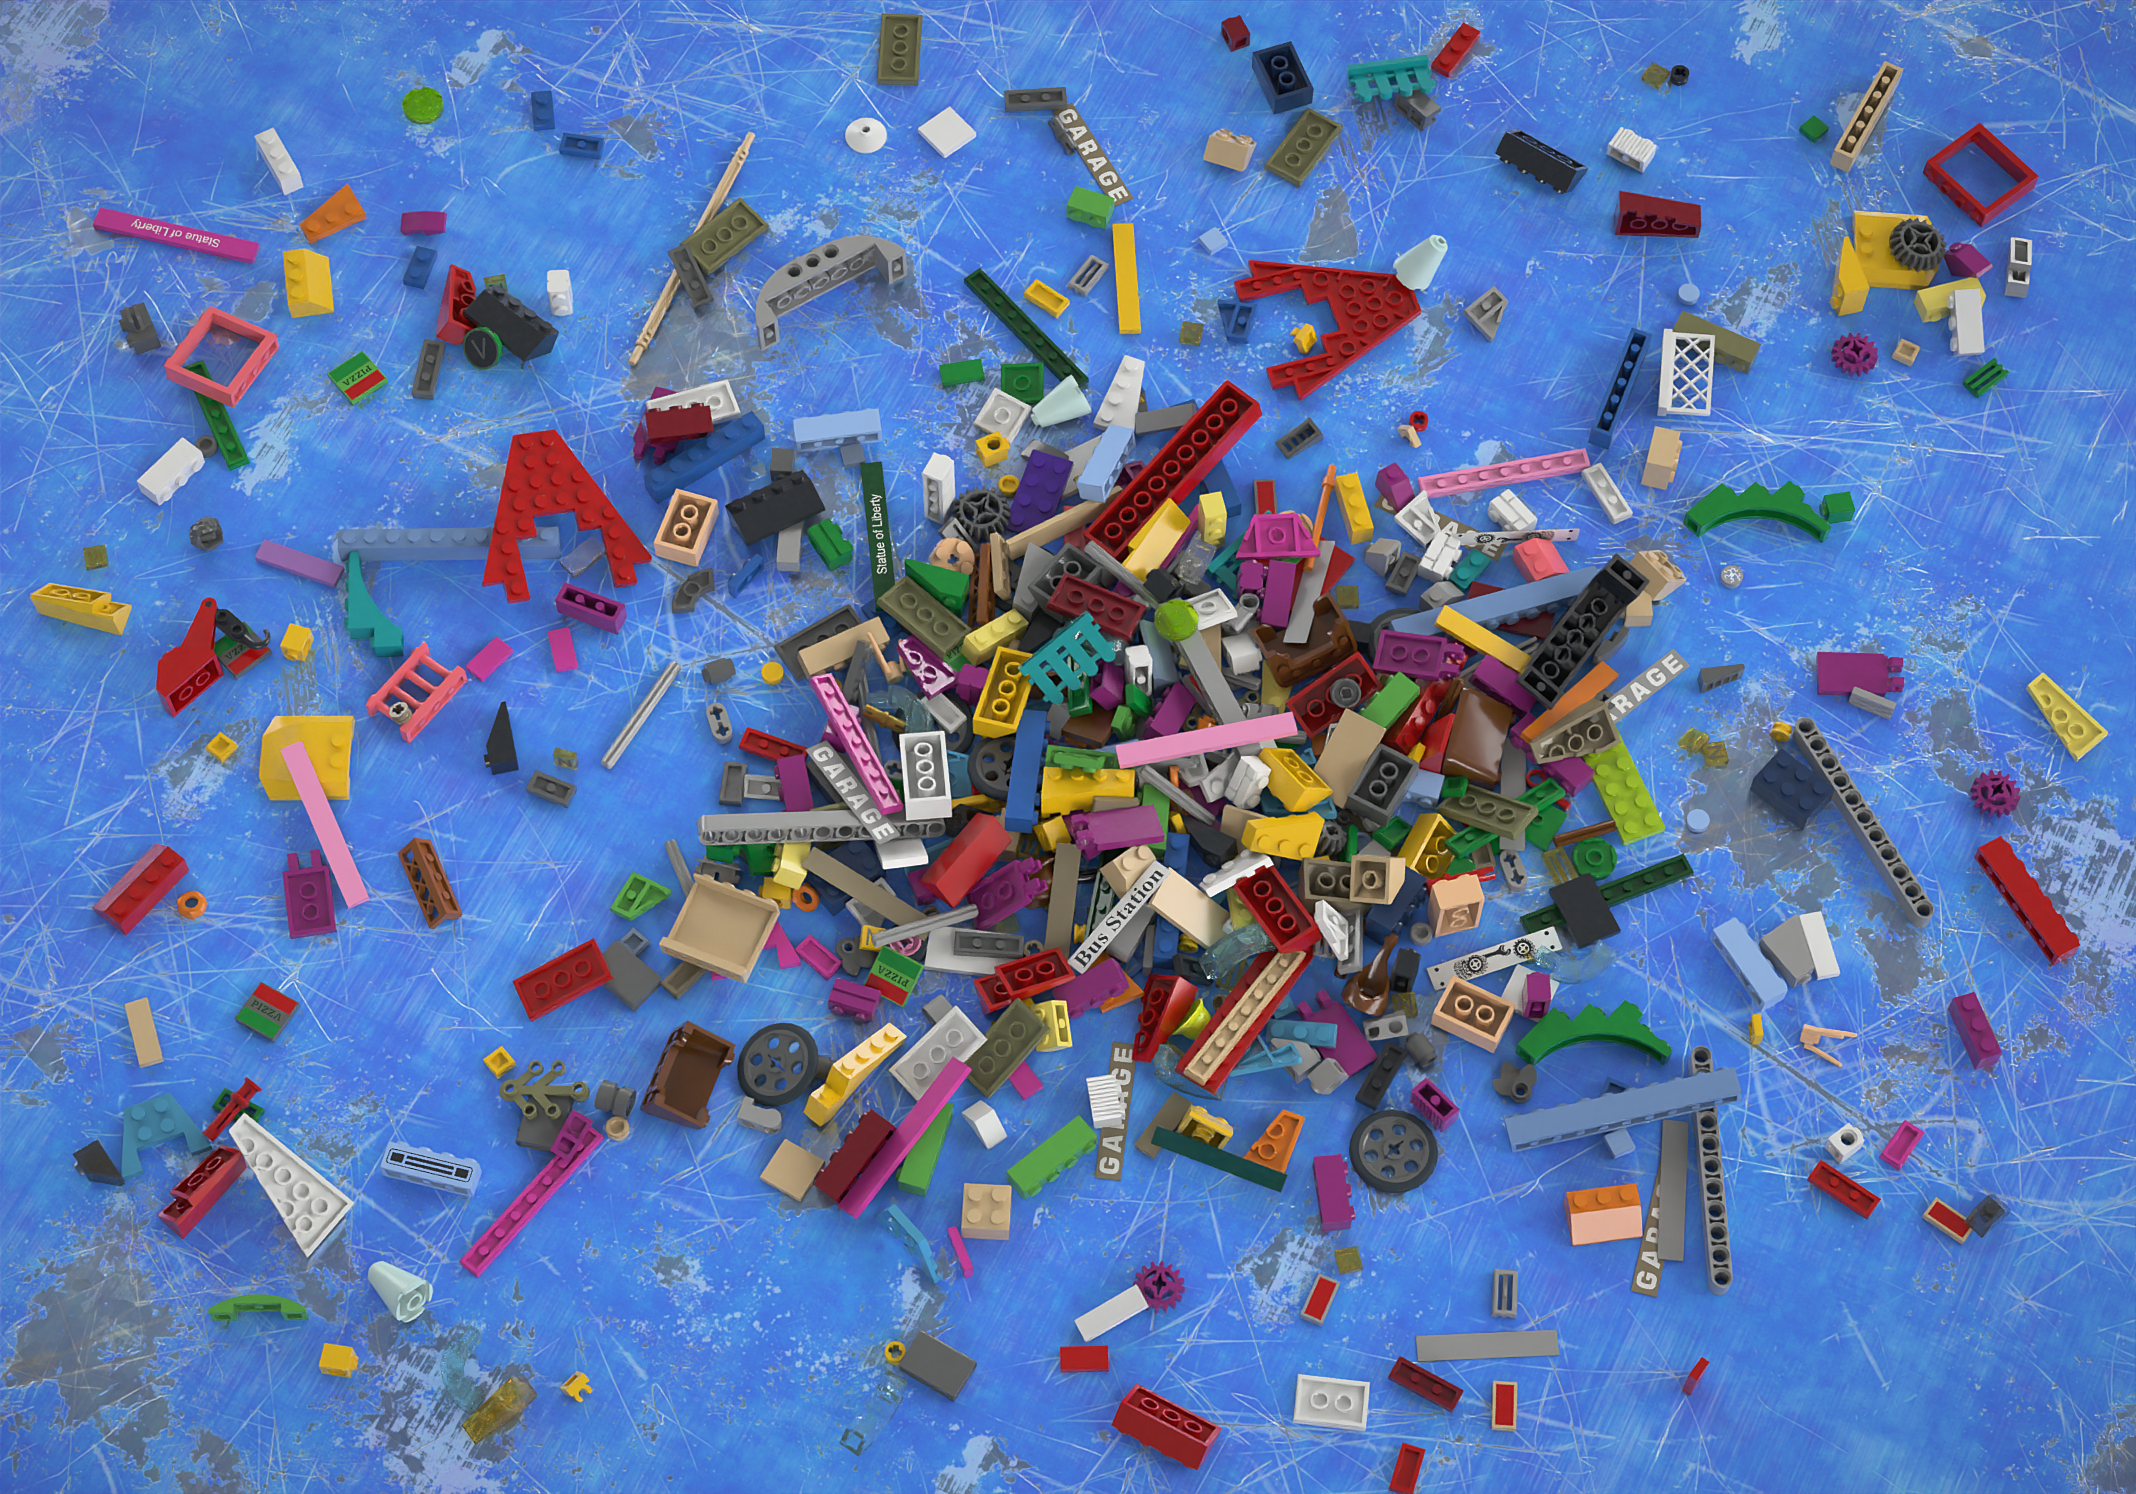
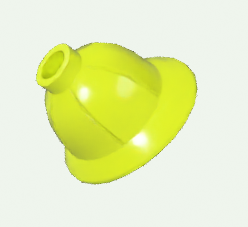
M1198 998L1192 1003L1190 1010L1172 1032L1173 1035L1182 1034L1189 1039H1197L1211 1020V1015L1203 1006L1202 998Z

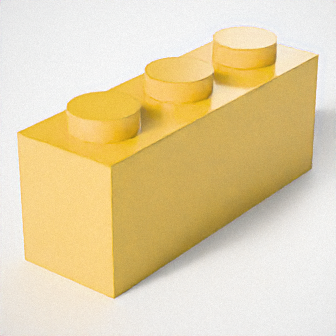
M1357 472L1336 476L1334 491L1351 545L1372 541L1374 526Z

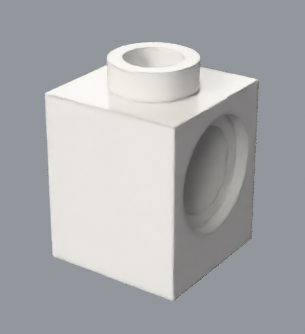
M1848 1123L1827 1139L1824 1148L1841 1164L1861 1149L1865 1140L1860 1130L1856 1127L1853 1128ZM1841 1139L1848 1140L1851 1145L1843 1144Z

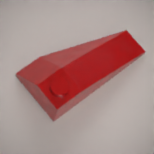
M453 264L449 266L437 320L436 337L453 345L463 344L464 337L470 330L478 327L463 315L466 308L476 299V288L471 273Z
M1149 974L1143 990L1145 995L1141 997L1140 1001L1143 1003V1011L1138 1014V1021L1141 1024L1139 1032L1135 1035L1131 1060L1144 1063L1151 1062L1190 1010L1198 990L1196 986L1179 976ZM1145 1034L1143 1042L1139 1044L1140 1037Z

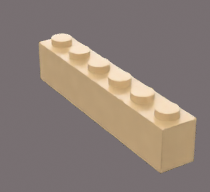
M1884 61L1835 147L1830 165L1849 173L1900 82L1903 68Z

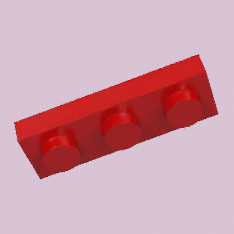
M1463 22L1432 62L1431 69L1449 78L1480 37L1481 31Z
M750 727L746 728L738 745L739 750L776 763L777 759L802 754L806 762L809 755L806 752L807 747Z
M1822 1160L1818 1162L1807 1179L1808 1182L1866 1220H1868L1881 1200Z

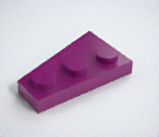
M912 634L898 643L897 652L929 701L955 684L957 672L915 635Z

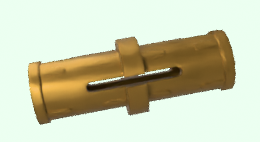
M869 703L865 706L864 709L867 711H863L862 717L878 723L879 727H887L899 734H904L906 731L904 728H907L908 722L892 716L889 711L884 712L871 706Z

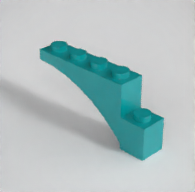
M349 551V560H346L345 563L346 573H349V579H345V590L349 592L348 598H345V611L348 612V618H344L345 631H349L351 639L370 638L371 649H375L377 657L404 656V634L401 626L394 625L374 604L364 585L359 552Z

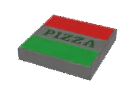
M243 621L242 623L246 625L251 638L255 642H261L262 640ZM226 635L216 641L214 645V653L218 660L236 680L272 654L268 646L263 649L254 650L244 644L232 641Z
M260 982L234 1019L239 1024L274 1043L299 1009L300 1003Z

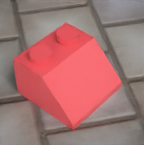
M1532 538L1514 547L1512 560L1527 584L1570 572L1551 540Z

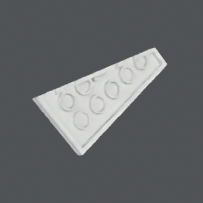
M244 1113L230 1128L228 1133L302 1252L308 1258L350 1210L354 1202Z

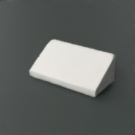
M746 774L743 798L779 800L777 788H782L780 779L776 780L775 776Z

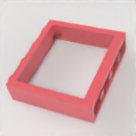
M210 306L206 312L201 314L198 323L189 330L185 340L178 344L172 357L166 360L164 368L167 379L234 408L278 350L277 335ZM213 324L260 343L228 387L181 367Z

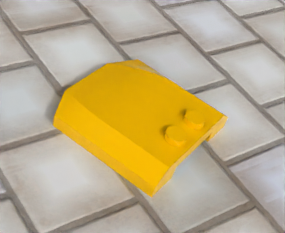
M1854 210L1852 215L1854 251L1870 287L1923 290L1929 287L1938 272V265L1926 272L1922 269L1916 272L1914 268L1909 270L1908 266L1904 265L1901 267V262L1895 261L1896 256L1890 255L1891 249L1888 247L1889 237L1893 233V229L1900 222H1906L1909 218L1914 221L1918 217L1920 222L1926 219V223L1931 225L1932 223L1928 216Z
M275 716L262 736L259 778L269 800H302L281 752V749L299 741H302L327 800H349V769L351 743L354 739V716Z

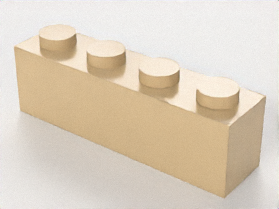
M879 616L799 651L797 659L808 681L811 677L827 674L831 670L837 672L847 667V663L852 661L857 641L865 640L870 642L867 636L868 632L872 634L880 651L886 650L890 638ZM870 644L869 648H872V652L876 654L872 644Z

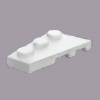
M1246 849L1240 854V857L1234 861L1226 862L1222 869L1216 873L1207 875L1198 886L1204 894L1212 897L1233 886L1237 878L1246 876L1249 878L1255 874V869L1263 865L1268 868L1274 864L1266 854Z

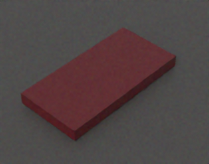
M1064 573L1048 601L1046 609L1072 620H1075L1087 611L1094 618L1091 622L1092 625L1097 623L1101 627L1098 629L1099 631L1128 642L1145 612L1146 605Z
M1472 581L1467 600L1506 589ZM1544 611L1534 619L1524 617L1512 625L1507 623L1500 624L1495 630L1528 638L1536 636L1538 640L1542 641L1552 627L1555 613L1549 614L1547 611Z

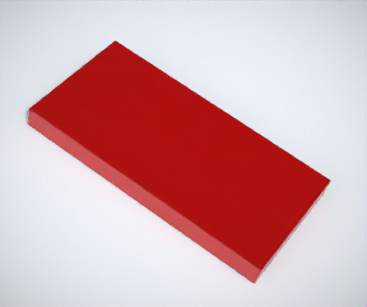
M1320 536L1319 541H1328L1322 536ZM1334 545L1320 596L1330 592L1355 562L1354 557ZM1303 558L1296 565L1289 614L1292 613L1304 572L1303 568L1306 558Z
M592 938L512 982L529 1020L533 1022L614 978L597 941Z

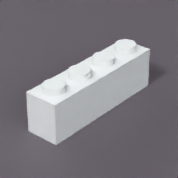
M934 452L922 472L924 517L944 525L952 512L955 502L954 460H951L946 455H939Z

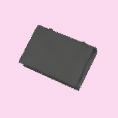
M617 940L603 953V957L614 979L604 983L602 986L617 997L623 1005H626L635 1012L661 986L660 983L662 981L660 980L662 977Z
M528 1096L527 1102L536 1106L538 1115L534 1119H527L523 1115L515 1143L520 1147L553 1153L549 1149L572 1111L574 1104L572 1096H546L551 1103L557 1104L561 1110V1114L557 1119L548 1118L543 1107L533 1096ZM529 1109L527 1114H531L534 1109ZM552 1109L549 1114H554L556 1109Z
M920 1330L898 1366H900L899 1370L955 1402L976 1369L977 1361L935 1338L934 1335Z

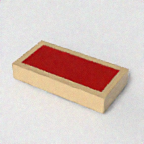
M1937 1197L1922 1216L1923 1219L1961 1245L1976 1226L1974 1222Z
M1493 1381L1491 1430L1515 1432L1517 1382Z

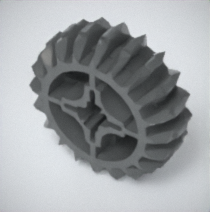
M1918 217L1914 221L1909 218L1906 222H1900L1893 229V233L1889 237L1888 247L1891 249L1890 255L1896 256L1895 261L1901 262V267L1906 265L1909 270L1914 268L1916 272H1919L1921 269L1926 272L1929 269L1932 270L1941 262L1942 257L1945 255L1946 242L1943 241L1944 235L1939 234L1940 229L1933 228L1934 223L1929 225L1926 223V219L1920 222Z
M985 485L982 490H978L977 486L974 487V491L967 488L966 495L960 493L959 499H955L954 507L952 508V517H956L971 539L976 537L977 542L980 541V538H984L987 542L992 533L1003 534V526H1008L1007 518H1010L1011 514L1009 513L1010 506L1007 504L1006 497L1002 498L1001 492L995 493L994 488H991L989 491L986 490ZM990 505L993 506L999 514L994 513V510L990 509ZM964 514L969 515V518L973 519V523L970 522Z

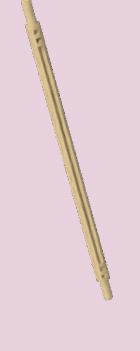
M748 132L742 145L737 148L694 232L717 215L749 154L748 149L755 138L754 133ZM675 268L635 343V349L628 361V364L631 366H636L642 352L646 351L681 284Z

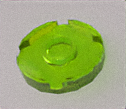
M422 87V89L418 90L417 88L412 89L405 95L402 101L405 117L412 123L419 125L436 121L444 111V102L441 94L430 87Z
M1173 599L1158 607L1155 613L1154 626L1163 638L1170 641H1183L1195 634L1198 628V613L1189 602Z

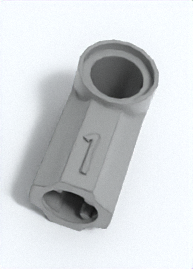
M1245 593L1240 597L1239 603L1235 606L1238 617L1222 622V627L1226 633L1231 636H1237L1249 621L1255 619L1259 606V599L1255 594Z

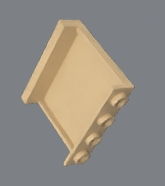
M694 873L695 883L668 937H662L659 943L661 950L667 955L746 984L780 914L778 905L771 898L764 897L763 899L757 897L750 890L744 889L741 891L736 889L729 882L724 881L720 883L715 881L710 875Z

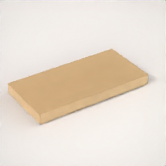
M1348 708L1345 709L1313 769L1333 790L1332 794L1327 798H1331L1333 804L1343 809L1346 807L1347 795L1387 730Z
M1167 868L1171 873L1155 890L1148 906L1216 958L1220 957L1230 938L1229 934L1222 931L1223 925L1231 917L1230 913L1172 868Z

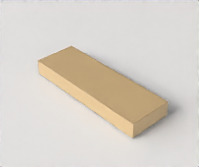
M996 532L990 534L994 592L1005 601L1011 599L1006 540Z
M148 998L124 1004L140 1067L144 1068L164 1062Z

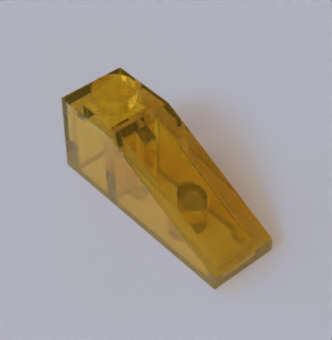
M510 1377L462 1424V1427L472 1441L478 1444L521 1413L539 1395L526 1377Z

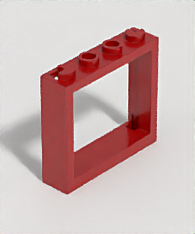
M1978 123L1926 161L1923 174L1929 181L1933 182L1944 195H1947L1958 208L1962 209L1969 215L1971 220H1974L1981 227L2034 189L2039 177L1981 123ZM1971 142H1974L2019 183L1986 208L1940 167L1942 163Z

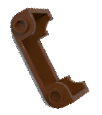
M1330 592L1318 597L1313 602L1312 607L1315 615L1306 643L1283 642L1287 628L1275 633L1270 625L1263 624L1250 630L1272 676L1280 687H1290L1341 662L1357 651V643L1350 625Z
M1463 686L1441 775L1445 777L1465 776L1467 777L1468 784L1493 792L1494 785L1500 784L1502 772L1498 771L1508 728L1509 726L1513 727L1516 714L1512 713L1513 708L1471 687Z
M689 1021L676 1027L668 1037L642 1100L640 1110L649 1115L696 1130L705 1128L710 1120L709 1110L706 1108L721 1069L726 1065L730 1066L735 1058L733 1051L736 1045Z

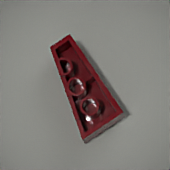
M1619 190L1614 212L1615 235L1699 238L1701 230V205Z
M872 1109L861 1115L858 1120L859 1125L844 1138V1145L840 1150L837 1149L833 1152L828 1166L825 1169L822 1168L815 1176L816 1181L814 1185L838 1204L859 1179L858 1176L861 1173L863 1174L897 1129Z

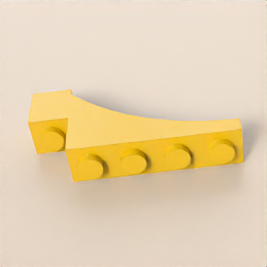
M888 1023L832 1065L825 1084L810 1094L803 1113L820 1127L836 1115L840 1107L862 1081L893 1051L905 1043L907 1036L894 1025Z

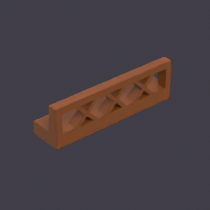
M990 543L981 544L980 553L974 554L968 613V626L972 629V632L995 620L996 593L994 592Z
M413 838L397 854L429 929H435L445 919L457 920L463 914L431 840ZM411 850L413 852L412 863L409 862L407 857ZM418 868L421 871L420 882L416 878ZM426 887L430 892L428 901L424 897ZM434 906H436L439 913L435 919L432 915Z

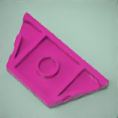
M1297 513L1253 515L1235 558L1236 560L1320 557L1321 552L1314 545L1310 533L1303 527V522Z

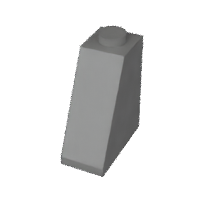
M1796 914L1762 937L1759 942L1761 952L1771 961L1792 988L1799 984L1803 986L1812 979L1811 974L1814 970V964L1799 916Z

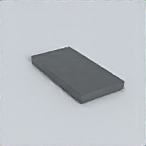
M847 604L776 644L774 650L796 681L799 682L806 678L797 659L799 651L858 626L863 622L851 605Z

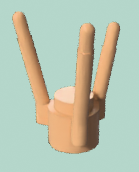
M868 632L867 636L876 654L872 653L882 669L887 683L894 684L904 678L903 673L907 671L901 656L899 655L900 664H897L896 661L886 663L875 639Z
M1804 1024L1799 1040L1805 1043L1804 1048L1841 1067L1842 1063L1816 1048L1813 1044L1818 1045L1821 1036L1843 1039L1844 1036L1857 1037V1034Z

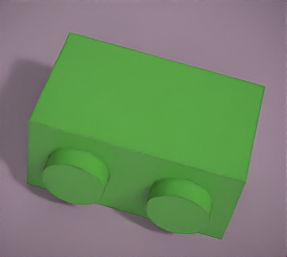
M1075 186L1067 203L1066 217L1073 221L1090 224L1095 228L1106 229L1114 212L1115 198Z

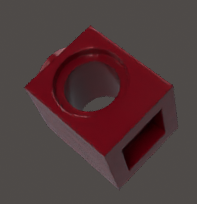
M1240 15L1229 17L1221 22V35L1231 52L1250 46V31Z

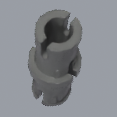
M1059 116L1052 117L1051 119L1054 123L1049 120L1048 125L1055 133V139L1062 144L1068 155L1075 154L1073 148L1075 151H1078L1079 147L1071 137L1070 130L1065 128Z

